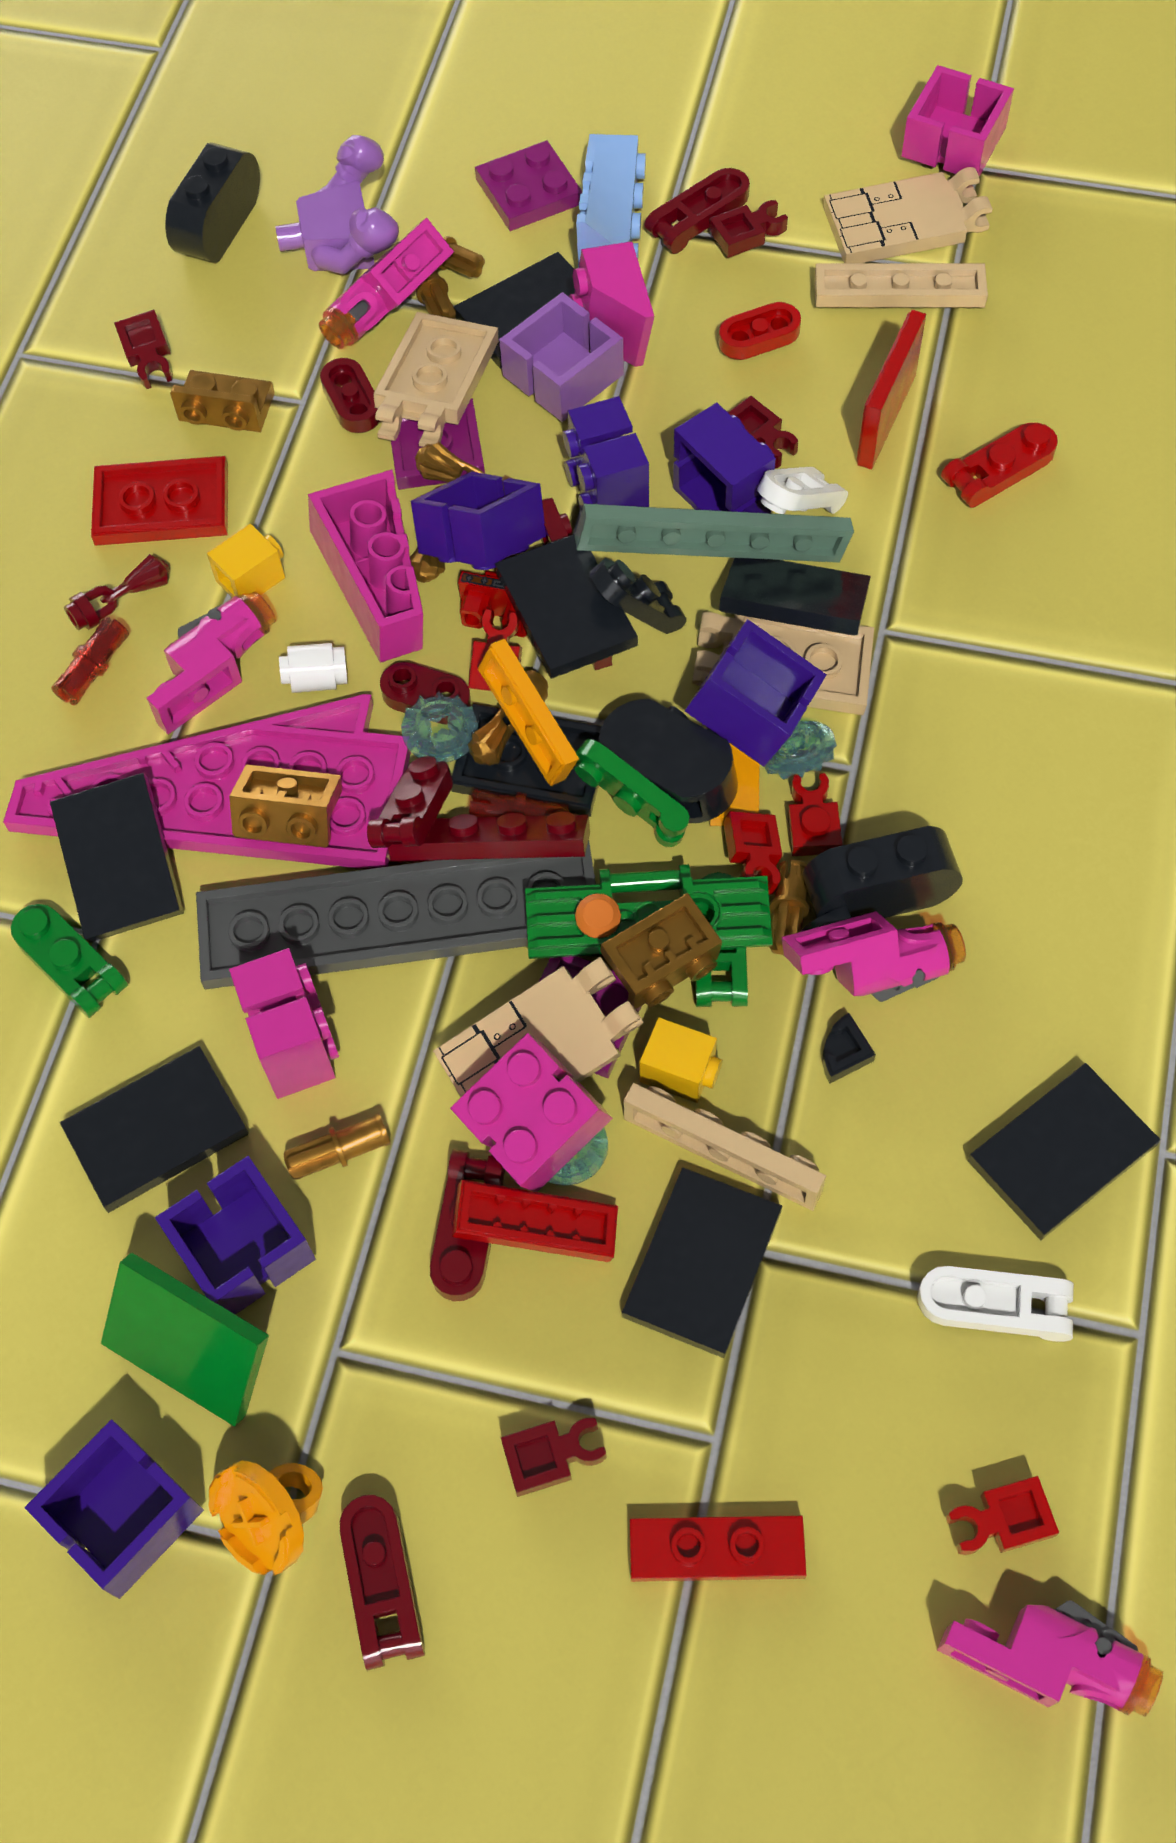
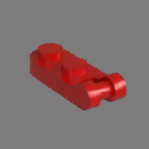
M1038 422L1021 425L968 457L952 460L943 469L941 478L950 487L957 486L962 492L961 498L971 508L976 507L1048 465L1053 460L1058 444L1057 435L1053 429Z

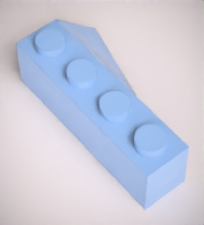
M589 134L585 172L583 174V192L580 194L579 201L580 214H577L576 221L578 268L581 249L640 239L641 213H635V209L643 208L644 185L643 183H637V179H645L646 153H638V135ZM633 243L636 256L638 259L639 243Z

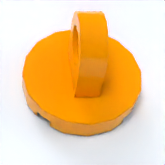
M244 1460L228 1466L215 1475L209 1486V1510L212 1517L218 1513L224 1527L218 1530L223 1544L239 1563L254 1573L265 1575L270 1571H273L274 1575L282 1573L296 1563L303 1552L304 1531L302 1524L317 1512L323 1490L322 1481L314 1470L298 1463H285L271 1471H267L257 1463ZM284 1487L297 1488L301 1490L306 1495V1497L302 1499H291L288 1491Z

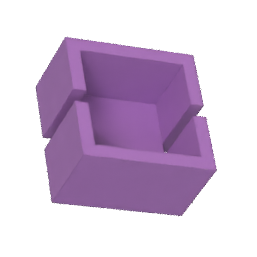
M563 292L499 339L503 376L528 396L535 393V401L561 422L568 418V410L584 406L624 375L623 337L596 317L590 321V313Z

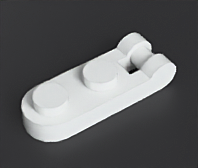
M814 467L767 470L757 487V491L762 496L761 503L779 514H785L787 510L807 511L808 509L824 508L834 514L840 510L848 497L847 490L836 483H827L824 480V474Z
M942 1266L929 1271L920 1284L917 1294L918 1305L924 1316L933 1323L959 1328L1038 1336L1044 1340L1065 1342L1073 1339V1321L1067 1318L1068 1303L1073 1302L1074 1283L1069 1280ZM1032 1298L1045 1302V1315L1031 1313Z

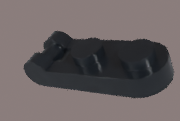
M605 558L589 571L592 582L609 603L665 634L677 631L685 625L686 617L679 606L673 605L671 601L673 594L666 582L659 581L653 583L644 574L639 577L632 573L621 560L613 562Z

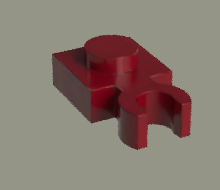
M770 200L761 204L759 210L751 212L749 207L744 205L710 218L709 231L727 258L764 245L765 234L776 236L784 233L787 230L788 217L786 214L776 217L778 203L776 200Z
M153 309L114 322L130 367L137 365V373L142 385L146 389L151 388L149 375L155 370L162 371L167 382L172 381L173 373L168 361L163 357L170 354V350L155 310Z
M749 396L728 412L730 415L737 416L745 429L759 443L763 442L771 449L776 458L775 468H779L782 463V453L777 449H785L793 456L797 454L798 439L796 436L788 431H781L782 419L753 396Z
M583 1418L577 1421L571 1427L568 1434L559 1436L554 1420L500 1437L517 1497L572 1480L568 1463L577 1461L582 1465L593 1466L603 1462L607 1458L605 1447L589 1451L582 1448L579 1443L584 1434L598 1430L596 1418Z

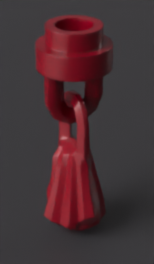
M149 554L119 586L114 589H110L107 586H96L84 594L79 592L69 598L70 603L64 606V610L77 630H81L84 627L90 630L99 625L101 619L113 613L117 607V599L127 593H137L165 586L168 582L169 566L164 561ZM103 595L100 601L107 603V605L95 611L90 601Z

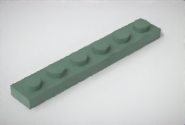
M584 504L574 537L576 549L580 551L840 563L854 533L851 518Z

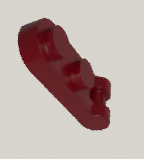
M720 169L652 211L645 220L644 228L655 238L661 237L663 245L673 254H677L686 247L690 239L709 228L710 218L742 207L747 202L750 187L749 178L739 169ZM678 220L679 223L673 226L672 223Z
M424 756L415 759L409 764L379 818L371 819L368 823L367 838L372 848H389L393 842H402L405 847L422 846L453 787V779L445 761L431 756Z
M453 1149L451 1152L448 1178L430 1262V1277L435 1290L443 1298L451 1301H465L474 1297L482 1288L485 1280L491 1243L452 1237L457 1188L461 1180L469 1178L483 1180L486 1184L503 1186L505 1169L493 1155H489L486 1160L472 1158L468 1151Z
M362 1495L352 1500L344 1508L340 1518V1536L365 1668L368 1671L385 1666V1660L393 1657L406 1655L407 1660L425 1656V1648L418 1621L400 1524L395 1510L384 1498L376 1495ZM397 1613L400 1631L379 1635L376 1619Z

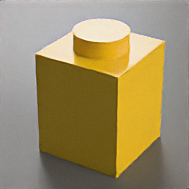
M251 523L207 552L215 581L232 598L237 596L246 605L285 579L280 560L284 557L281 547L271 535L263 536Z
M658 1017L639 1062L640 1082L698 1103L704 1086L713 1089L723 1060L716 1057L717 1038Z

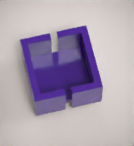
M617 396L568 410L569 430L563 431V441L570 460L565 461L564 466L570 486H578L581 493L578 495L581 512L584 504L649 507V462L636 433L623 436L633 432V426L620 397Z
M716 402L674 429V457L677 460L673 466V489L695 510L771 514V510L761 503L762 496L757 491V487L764 473L767 470L775 469L776 458L765 443H759L745 429L737 416L730 415Z
M471 471L411 500L418 553L438 557V560L443 563L462 562L471 564L476 570L495 568V563L512 554L527 551L529 545L546 537L540 483L512 478L502 481L500 476Z
M747 619L725 648L685 709V712L765 767L791 736L827 674Z
M246 1156L207 1182L208 1187L222 1208L216 1214H212L198 1190H195L154 1217L205 1296L235 1315L266 1294L261 1284L270 1279L274 1287H277L316 1260L307 1240L249 1156Z
M112 1419L24 1507L61 1546L68 1549L67 1553L103 1590L118 1599L122 1598L204 1511Z

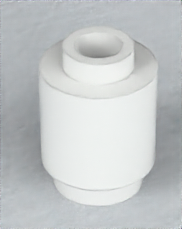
M332 643L287 646L288 656H279L281 684H291L292 693L336 690V685L348 684L344 647H332Z

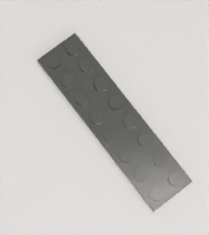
M588 841L585 857L434 860L196 892L201 983L205 990L234 986L229 971L230 968L287 948L290 949L296 966L306 963L310 975L528 946L525 888L596 885L590 843Z

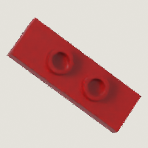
M461 1180L457 1188L452 1237L610 1262L614 1258L618 1206Z
M803 1515L630 1519L631 1582L805 1579L807 1576Z

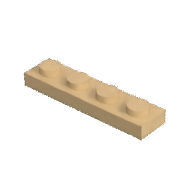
M816 263L815 268L816 307H985L988 296L985 263Z
M635 1083L632 1084L624 1099V1120L814 1211L823 1192L826 1175L820 1173L819 1168L813 1162L799 1155L787 1157L770 1149V1144L765 1139L754 1133L742 1132V1134H739L722 1126V1121L706 1110L695 1109L693 1112L675 1103V1099L669 1093L658 1087L649 1086L645 1089Z

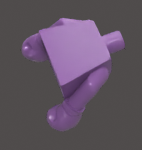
M352 135L341 144L336 157L338 164L335 166L337 172L328 184L315 193L298 198L296 204L299 222L275 226L280 252L305 248L308 268L313 271L327 270L342 275L354 269H369L375 263L373 255L390 248L397 239L399 226L388 213L376 207L368 210L364 207L360 184L369 173L378 170L382 166L384 153L376 141L361 135Z

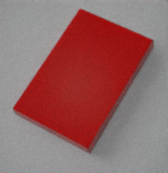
M915 310L908 312L864 406L857 455L858 466L873 469L914 381L926 313Z
M225 456L94 466L91 537L95 546L228 535V464Z

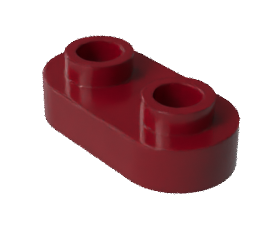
M337 358L328 362L322 368L320 378L323 392L340 425L345 430L353 433L367 432L376 427L380 421L375 418L378 409L375 408L374 404L375 391L361 365L349 358Z
M400 662L388 667L380 678L383 700L390 708L444 725L458 723L470 712V690L465 681L459 677L417 664ZM409 680L406 684H398L400 681ZM444 692L452 693L449 697L440 696Z

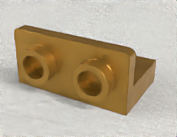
M195 370L189 371L184 386L173 385L170 392L179 421L261 432L275 394L272 381Z
M246 764L229 796L233 835L238 838L327 847L331 840L330 817L342 792L341 775Z
M687 893L602 943L600 952L628 991L627 1001L637 1009L645 1003L648 1007L660 1004L674 992L673 986L688 977L691 981H697L709 974L717 966L716 960L719 956L722 940Z

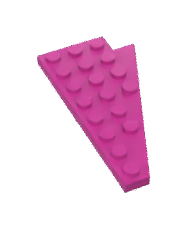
M362 694L16 780L3 823L9 832L58 837L50 801L144 773L149 779L167 848L361 869L388 867L390 859L388 848H372L367 838V826L371 819L379 818L401 776L407 770L412 744L409 736L368 733L373 701L371 695ZM245 765L341 775L342 792L330 817L331 840L329 845L323 848L235 837L232 833L229 796Z

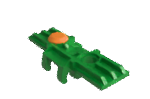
M685 864L679 865L678 870L610 873L609 868L599 869L600 884L525 888L529 959L602 955L600 952L602 943L675 901L616 903L612 899V893L679 890L680 897L688 893L695 903L704 902L713 911L714 917L709 924L722 940L721 949L773 945L767 876L692 880L690 866Z

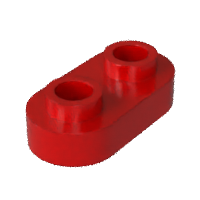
M774 302L731 316L724 320L720 326L719 348L726 356L742 360L789 345L800 334V312L791 304Z

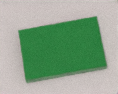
M130 1253L119 1263L101 1344L235 1427L246 1416L269 1335L134 1253Z

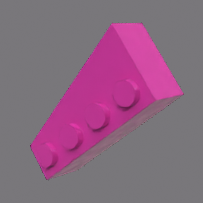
M391 469L308 494L310 533L379 662L381 663L423 649V609L414 568L411 565L409 544L403 528L399 498H397L393 470Z

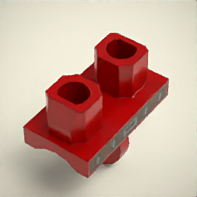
M462 571L458 581L462 624L466 627L482 628L483 613L486 609L494 611V616L503 617L502 629L506 628L509 623L510 612L516 613L496 572L485 571L484 575ZM520 620L519 629L514 636L524 638L527 632Z

